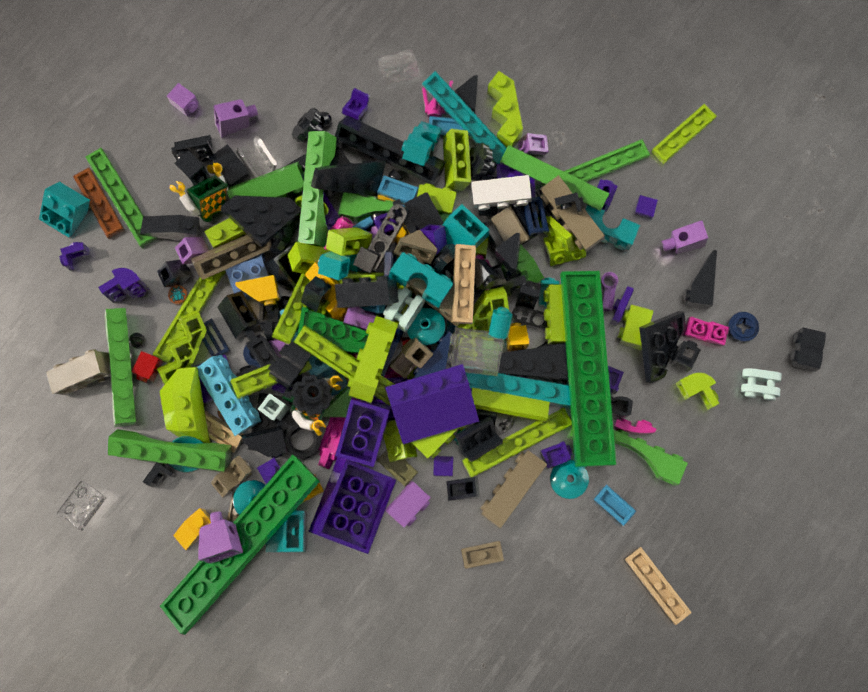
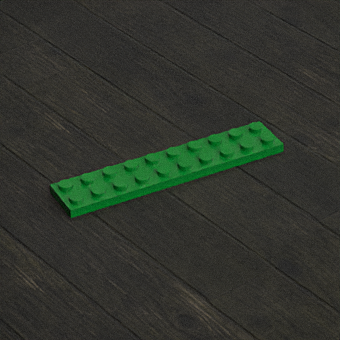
M562 271L560 278L575 467L616 465L600 271Z
M292 455L233 522L237 529L243 553L211 564L199 561L160 605V608L180 634L186 635L320 482L297 456Z

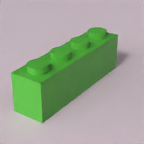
M298 161L232 186L227 190L230 199L235 195L286 197L288 192L293 191L297 193L303 190L304 173Z

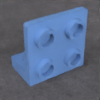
M263 253L226 269L234 293L241 291L236 287L235 282L269 276L264 264L265 256ZM243 292L247 300L253 299L252 297Z

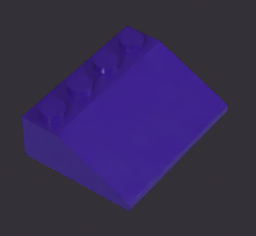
M463 364L385 387L403 444L479 422Z
M337 457L309 532L368 554L396 479L353 461Z

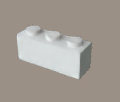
M529 175L471 182L474 207L478 208V210H488L491 206L506 208L509 207V204L524 206L528 202H532Z

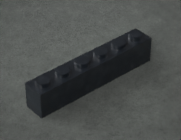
M348 115L338 123L335 133L336 140L377 159H384L387 164L432 185L441 177L446 161L430 154L424 166L402 159L404 151H401L403 141Z

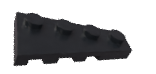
M377 159V161L368 160L356 164L346 163V165L316 167L311 187L314 189L378 196L377 191L381 184L386 160Z
M566 343L498 353L496 373L568 380Z

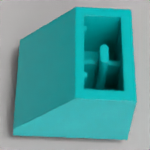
M59 181L45 188L39 220L70 238L86 217L90 200Z
M463 204L449 215L442 225L445 226L447 244L473 245L476 248L488 237L490 230Z
M294 511L266 543L265 553L306 552L305 511Z

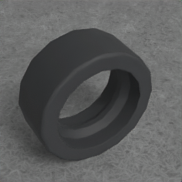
M296 421L292 422L287 426L283 435L287 451L298 458L311 457L320 448L321 435L311 431L314 437L311 447L306 450H298L291 444V435L300 427Z

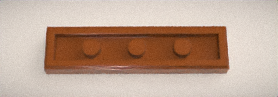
M87 168L74 175L73 178L83 196L90 200L89 206L106 237L110 239L123 232L125 229L92 170Z

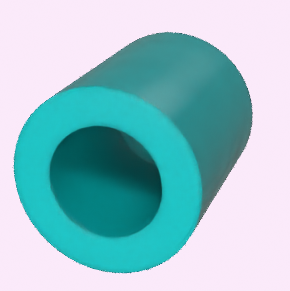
M498 307V309L493 310L489 328L490 336L499 339L508 338L512 320V313L509 312V309Z

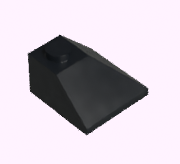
M295 242L264 263L266 270L270 275L276 277L278 283L293 291L302 274L292 271L288 254Z

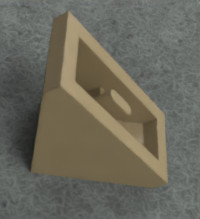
M418 230L400 238L394 254L409 253L422 262L431 264L437 253V248L421 230Z

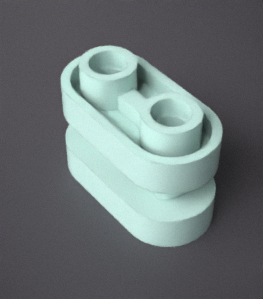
M406 287L402 290L398 289L399 302L388 305L383 313L385 315L384 319L393 322L399 321L398 328L404 332L409 329L425 303V299L419 295L414 299L411 298L412 291ZM408 304L409 307L404 315L400 314L405 305Z
M751 368L743 369L742 378L748 379V384L741 385V393L745 394L744 397L756 398L757 396H762L764 400L775 401L776 398L780 397L781 389L775 387V383L781 382L782 373ZM756 381L767 382V386L757 385Z

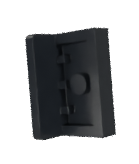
M489 416L455 435L461 453L470 462L503 444V440L497 435L493 420Z

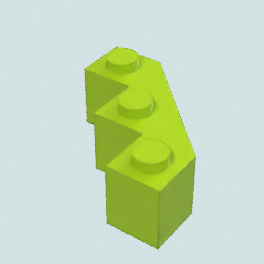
M498 71L488 84L487 94L498 101L493 107L491 118L503 125L497 132V138L506 148L508 145L515 147L521 139L523 132L514 80Z
M504 287L484 290L473 305V323L460 324L453 333L458 359L478 356L475 338L489 335L493 310L498 309V307L509 309L507 293Z
M197 311L178 318L185 336L167 343L175 361L157 368L164 385L178 368L191 367L196 358L201 341L207 331L200 313Z
M379 316L375 317L373 323L369 322L366 333L369 334L364 349L360 348L357 360L360 361L355 376L351 375L347 385L351 387L349 396L372 403L398 323Z

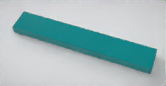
M434 71L422 83V86L463 130L468 131L469 137L476 144L484 143L488 145L489 149L493 151L494 161L500 164V160L507 148L442 77Z

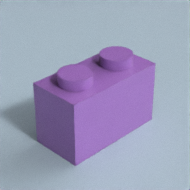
M410 481L385 511L402 527L410 526L416 520L415 515L418 511H424L430 504L428 500L431 497L413 481Z

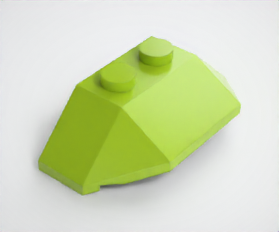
M178 368L159 391L166 429L178 437L190 436L201 440L203 443H210L198 368Z

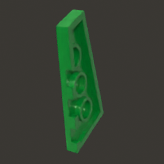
M302 306L298 335L306 325L347 353L358 354L360 348L364 349L369 336L366 331L349 326L339 320L326 317L321 313H316Z

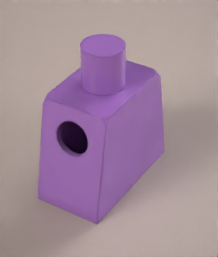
M241 99L214 105L215 124L221 138L249 126V118L258 115L255 105L245 107Z
M698 221L673 230L671 238L661 242L664 251L674 249L676 254H681L705 247L708 236L703 221Z
M222 512L211 513V524L205 525L199 530L198 560L211 564L243 553L235 524L223 520Z

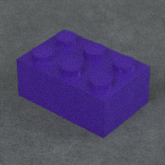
M352 397L335 456L374 467L391 411V405L373 400L370 403Z

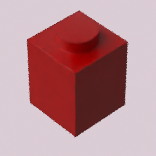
M141 351L132 373L137 376L136 379L144 383H147L148 380L154 382L158 375L157 368L162 366L163 361L158 357Z

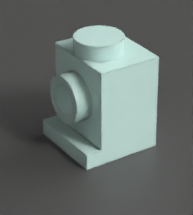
M270 393L258 408L259 411L273 421L276 418L281 421L290 409Z

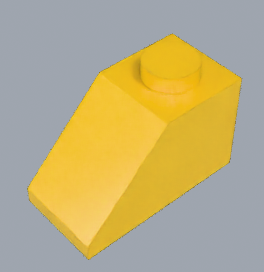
M274 275L235 282L237 288L259 303H264L265 306L274 305L276 301L280 300L277 280Z
M511 323L508 338H506L507 352L527 349L529 337L526 325L521 326V323Z
M199 508L175 532L173 536L186 551L199 540L200 528L211 524L210 515L205 509Z

